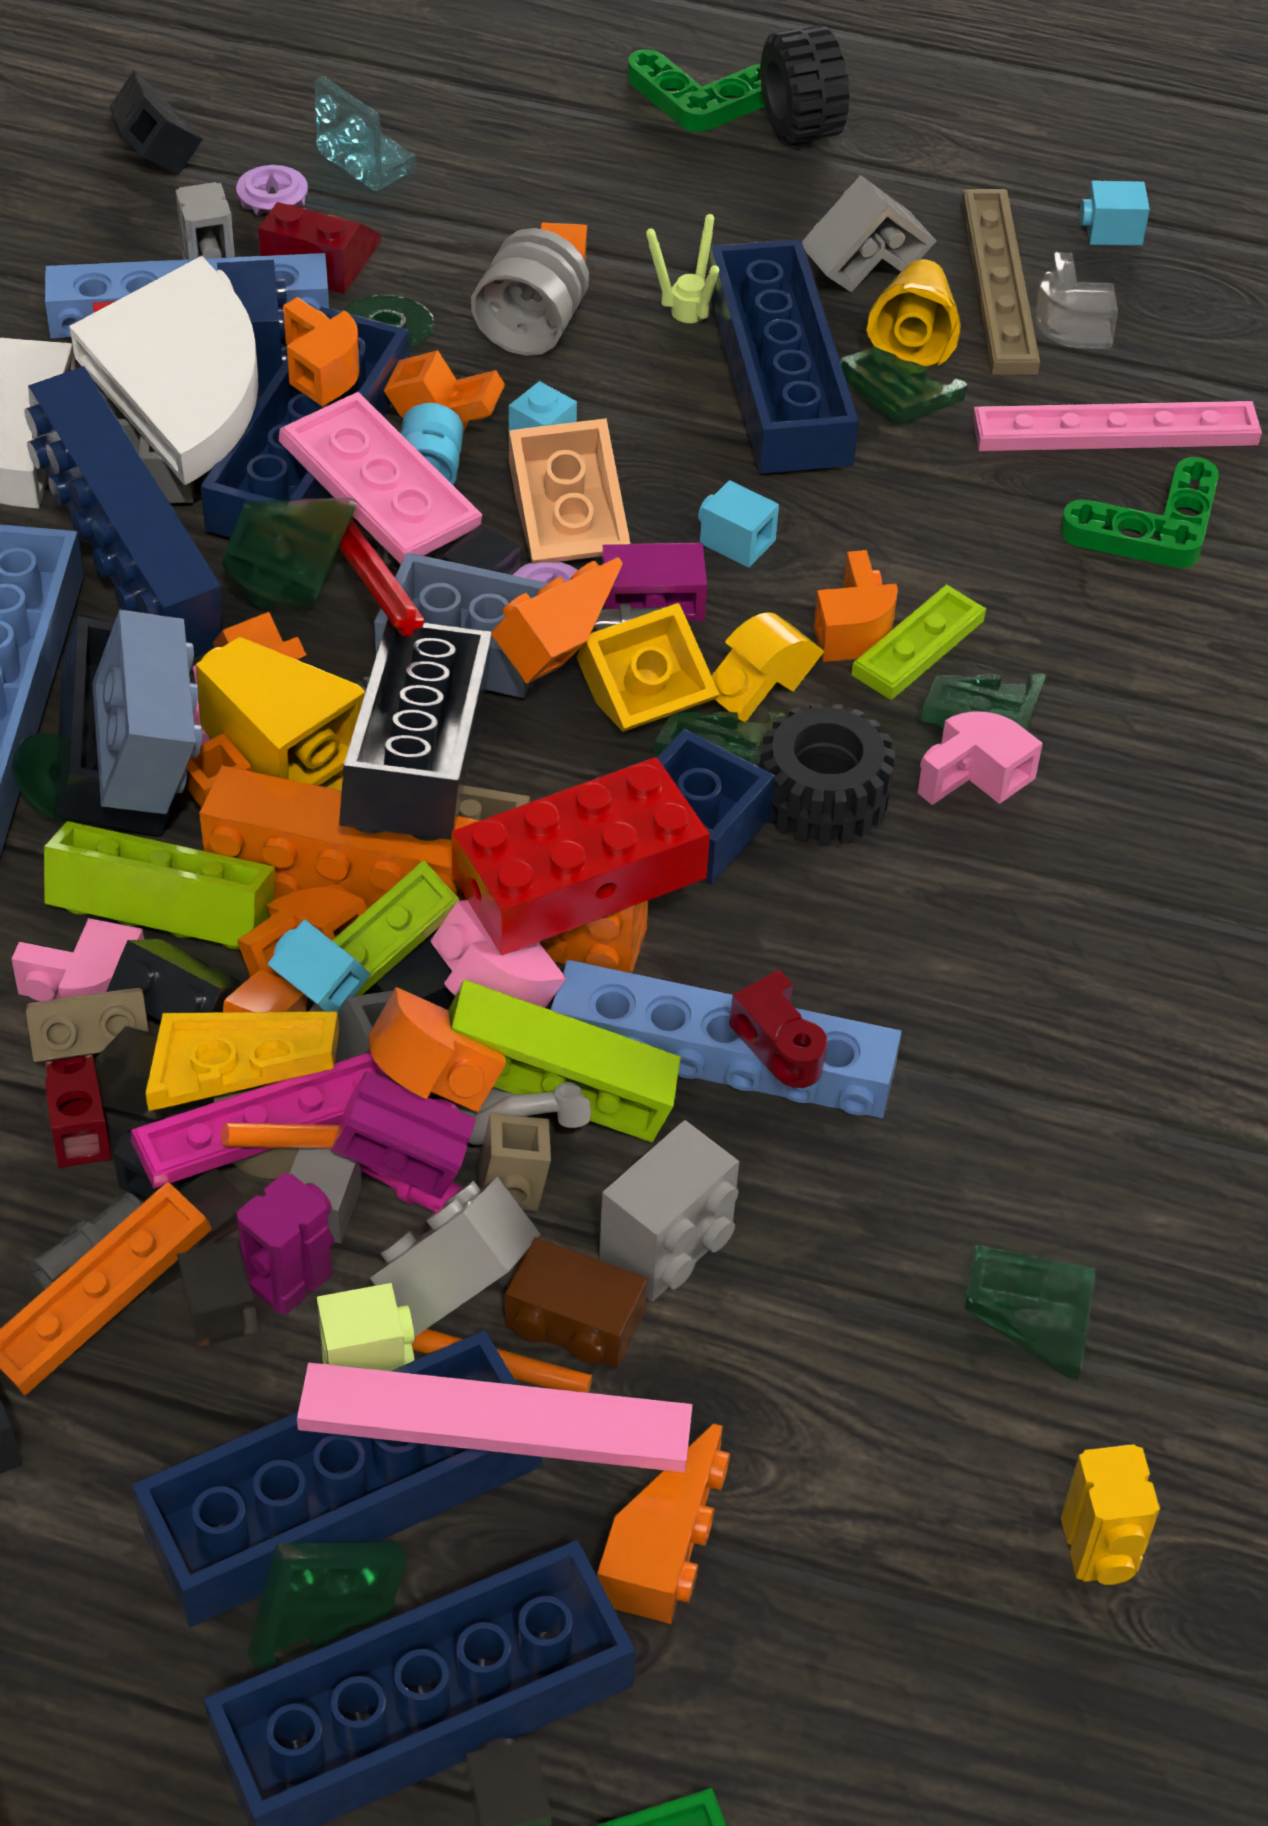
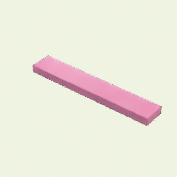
M1253 401L974 407L972 417L979 451L1259 445L1262 434Z
M308 1362L297 1424L298 1430L685 1472L692 1404Z

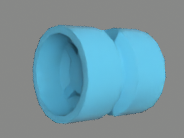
M434 403L416 405L406 412L402 420L400 434L454 485L459 467V454L462 448L464 424L458 414L443 405Z

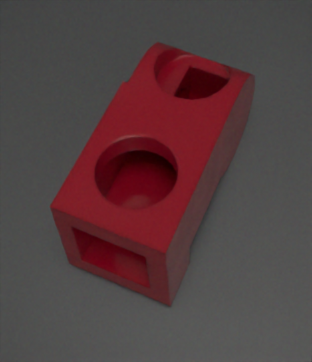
M778 969L733 994L729 1026L781 1083L792 1088H806L815 1084L822 1075L828 1045L827 1036L816 1023L804 1020L801 1017L802 1015L790 1003L793 984Z
M93 1054L81 1055L65 1060L45 1061L47 1074L45 1084L49 1118L58 1168L112 1160Z

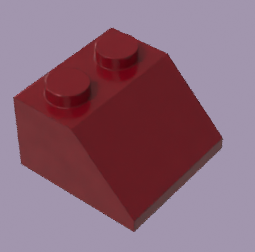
M276 202L258 227L260 256L325 253L328 290L342 294L347 292L381 242L380 233L361 223L281 202Z

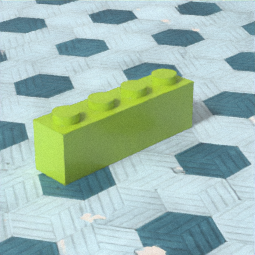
M69 821L44 846L45 904L65 908L73 914L97 915L117 920L119 923L127 926L141 925L168 931L176 937H195L221 943L230 949H240L237 940L270 918L266 905L274 900L275 866Z
M463 979L448 1010L451 1030L504 1054L506 1065L493 1087L512 1094H533L551 1092L564 1082H572L580 1087L582 1096L589 1099L591 1110L589 1121L649 1142L654 1141L674 1106L680 1056Z

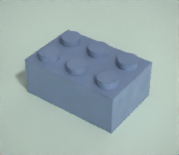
M406 553L395 576V579L424 617V623L490 632L505 618L501 611L508 603L524 593L533 598L540 589L548 584L547 582L412 553ZM380 609L374 622L376 656L388 619L382 609ZM492 636L486 690L525 698L530 683L526 684Z
M119 609L92 682L101 806L167 814L175 793L181 794L184 790L187 778V763L190 757L196 758L198 756L202 742L201 725L194 724L193 717L197 705L198 687L196 683H190L189 676L193 664L194 647L192 643L186 642L184 619Z

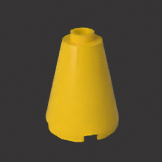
M920 259L909 263L876 299L870 309L866 329L868 338L870 337L878 357L895 369L910 372L924 371V367L936 363L940 365L945 362L957 347L961 331L959 313L945 273L933 261Z

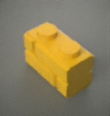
M1135 1444L1084 1450V1453L1078 1457L1062 1511L1061 1522L1067 1544L1071 1545L1069 1553L1077 1579L1083 1580V1582L1098 1580L1099 1583L1104 1585H1115L1130 1580L1139 1571L1143 1559L1142 1555L1145 1554L1160 1507L1153 1483L1148 1482L1150 1472L1143 1448L1137 1447Z

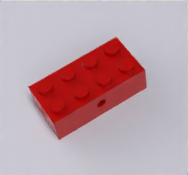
M654 757L452 830V876L500 954L505 955L706 879L710 833L658 758Z

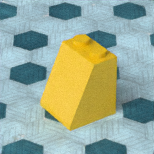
M240 636L223 647H216L210 650L196 664L199 715L202 730L211 739L224 733L252 766L253 772L319 786L343 770L365 696V691L358 684Z

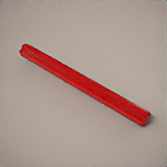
M334 507L332 515H324V527L392 625L396 627L401 636L412 637L414 629L423 628L424 617L344 508Z

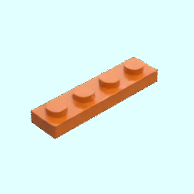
M169 1182L165 1183L0 1329V1372L26 1396L210 1232L212 1228L207 1218Z

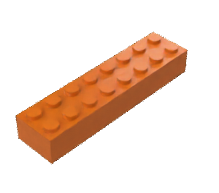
M222 765L199 813L204 851L275 866L274 900L302 889L332 887L363 898L368 909L423 860L460 901L467 900L452 876L451 840L422 841L409 834L386 831L368 834L358 831L355 827L340 826L342 793L340 790ZM458 816L455 829L479 820ZM648 901L539 941V943L554 963L566 964L567 960L632 973L647 930Z

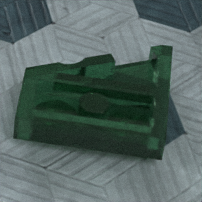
M877 347L843 357L840 360L846 381L858 393L867 397L883 410L888 417L899 424L964 401L968 384L956 378L952 384L947 386L926 378L929 370L928 367L913 361L902 360L895 354Z
M352 498L245 501L225 552L319 591L356 508L357 500Z
M1029 673L1027 684H1001L999 674H979L975 677L936 675L924 703L921 721L933 723L944 728L945 720L955 715L967 712H989L1009 718L1028 731L1043 691L1046 675Z
M678 712L670 715L657 737L653 758L658 757L683 729H686L759 767L763 736L767 729H772L773 721L779 716L785 717V714L781 712H768L767 722H738L737 712H716L708 715L698 712Z
M397 1542L276 1544L247 1652L255 1668H267L276 1664L274 1652L309 1637L315 1647L339 1636L348 1627L354 1625L363 1626L390 1614L407 1557Z

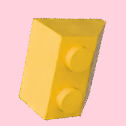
M679 603L590 633L588 640L580 647L577 655V661L596 704L622 732L717 699L720 695Z

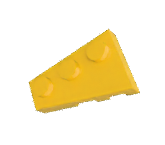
M338 1012L163 1013L146 1089L148 1110L153 1111L334 1069L340 1030Z

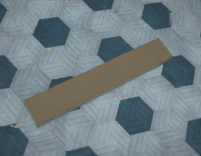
M1005 189L963 190L962 207L992 375H1038L1040 359L1008 192Z

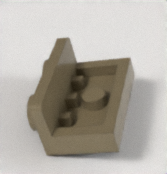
M140 988L33 1002L26 1006V1018L34 1062L65 1060L100 1052L124 1053L141 1046L151 1045L144 996Z

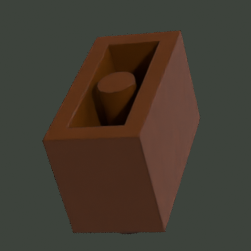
M534 1237L505 1293V1327L514 1330L520 1337L528 1341H544L569 1350L582 1361L593 1364L601 1362L618 1369L646 1311L648 1278Z

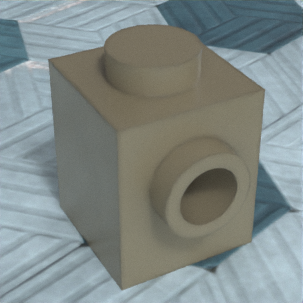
M490 1113L478 1160V1187L482 1188L498 1176L522 1210L538 1211L551 1163L549 1119Z

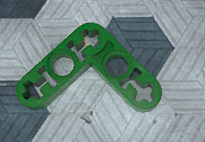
M642 49L635 51L628 58L629 83L687 131H709L765 107L761 90L760 64L753 65L701 87L658 51ZM725 97H737V99H729Z
M1189 457L1179 461L1175 468L1164 516L1091 500L1080 499L1072 501L1066 505L1063 511L1060 534L1065 541L1077 547L1175 568L1190 567L1197 563L1200 558L1219 477L1218 469L1215 464L1201 457ZM1190 480L1200 482L1198 490L1188 488ZM1190 508L1197 511L1199 515L1186 516L1179 513L1176 509ZM1124 529L1135 530L1143 534V537L1130 538L1123 535L1120 531ZM1157 537L1159 538V541L1153 540V538Z

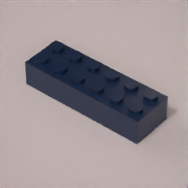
M794 239L711 246L709 271L714 265L719 267L711 303L759 473L854 465L859 420L802 240Z
M320 307L319 309L329 319L341 313L340 311ZM350 314L358 329L359 376L356 383L347 392L323 407L289 384L287 357L257 401L252 418L240 440L222 460L214 465L200 486L205 531L296 556L330 503L333 495L278 441L280 428L356 392H359L384 416L392 404L384 389L398 361L410 358L409 329Z
M85 366L28 385L30 407L25 408L24 413L32 433V440L27 441L30 458L38 470L44 468L48 474L49 486L58 505L66 504L71 512V523L74 531L78 532L79 540L81 542L87 540L92 547L93 560L101 577H110L115 585V596L120 609L184 619L186 642L192 643L194 647L193 658L214 649L213 642L221 633V585Z
M486 1330L391 1371L517 1385ZM298 1412L138 1481L132 1484L139 1523L188 1626L191 1628L542 1467V1457L298 1430Z
M577 1539L203 1699L211 1738L248 1825L320 1826L633 1687L636 1650Z

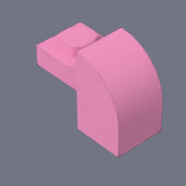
M967 712L955 715L945 720L942 743L932 746L921 760V773L917 793L933 805L970 780L1000 804L1036 779L1043 743L1016 722L998 714Z
M468 900L455 903L430 941L452 970L444 984L454 995H456L463 979L546 1008L567 979L539 942L501 955Z
M88 918L74 952L19 942L11 959L18 994L29 996L37 1001H47L106 992L127 940H144L143 929Z

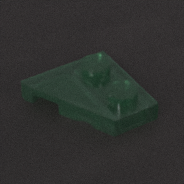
M976 1245L964 1308L1067 1378L1078 1380L1082 1367L1096 1269Z

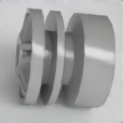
M538 228L521 229L506 237L471 296V312L478 328L491 342L509 352L528 356L543 354L554 348L589 288V271L583 256L569 241L561 236Z

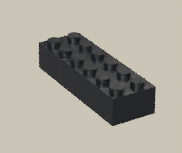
M387 619L344 762L340 826L355 827L358 831L368 834H377L383 831L409 834L422 841L451 840V831L455 830L487 688L492 640L490 631L424 623L423 628L414 629L412 637H404Z

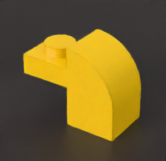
M762 613L756 615L740 625L725 641L732 650L712 675L720 694L715 700L736 718L746 722L776 682L794 692L824 653V650L777 614Z

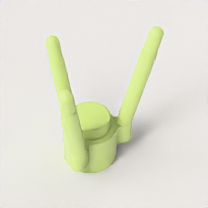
M708 214L705 217L696 273L682 275L673 287L670 284L654 229L646 231L650 252L662 290L661 304L665 307H671L673 317L683 323H697L709 316V303L719 273V267L716 265L712 266L705 282L713 234L714 216L712 214Z

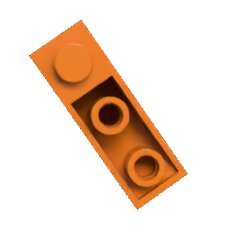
M619 557L601 566L596 561H592L575 572L570 578L571 580L565 582L562 577H558L540 589L535 597L530 598L527 593H524L502 609L501 612L505 618L491 632V635L526 684L560 668L588 640L623 564Z
M712 1424L688 1447L685 1472L664 1470L615 1516L597 1573V1577L614 1609L671 1624L677 1602H690L698 1572V1564L689 1562L694 1544L706 1546L715 1508L705 1505L710 1488L722 1490L730 1460V1453L720 1451L723 1426Z

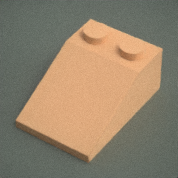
M606 418L509 430L510 471L516 504L532 565L540 562H560L602 556V544H630Z

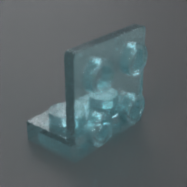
M321 76L314 80L318 152L374 191H378L416 170L415 155L381 133L380 116L376 111L326 77Z

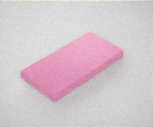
M359 392L280 428L278 441L400 564H402L406 553L424 556L473 531L481 524L482 514Z

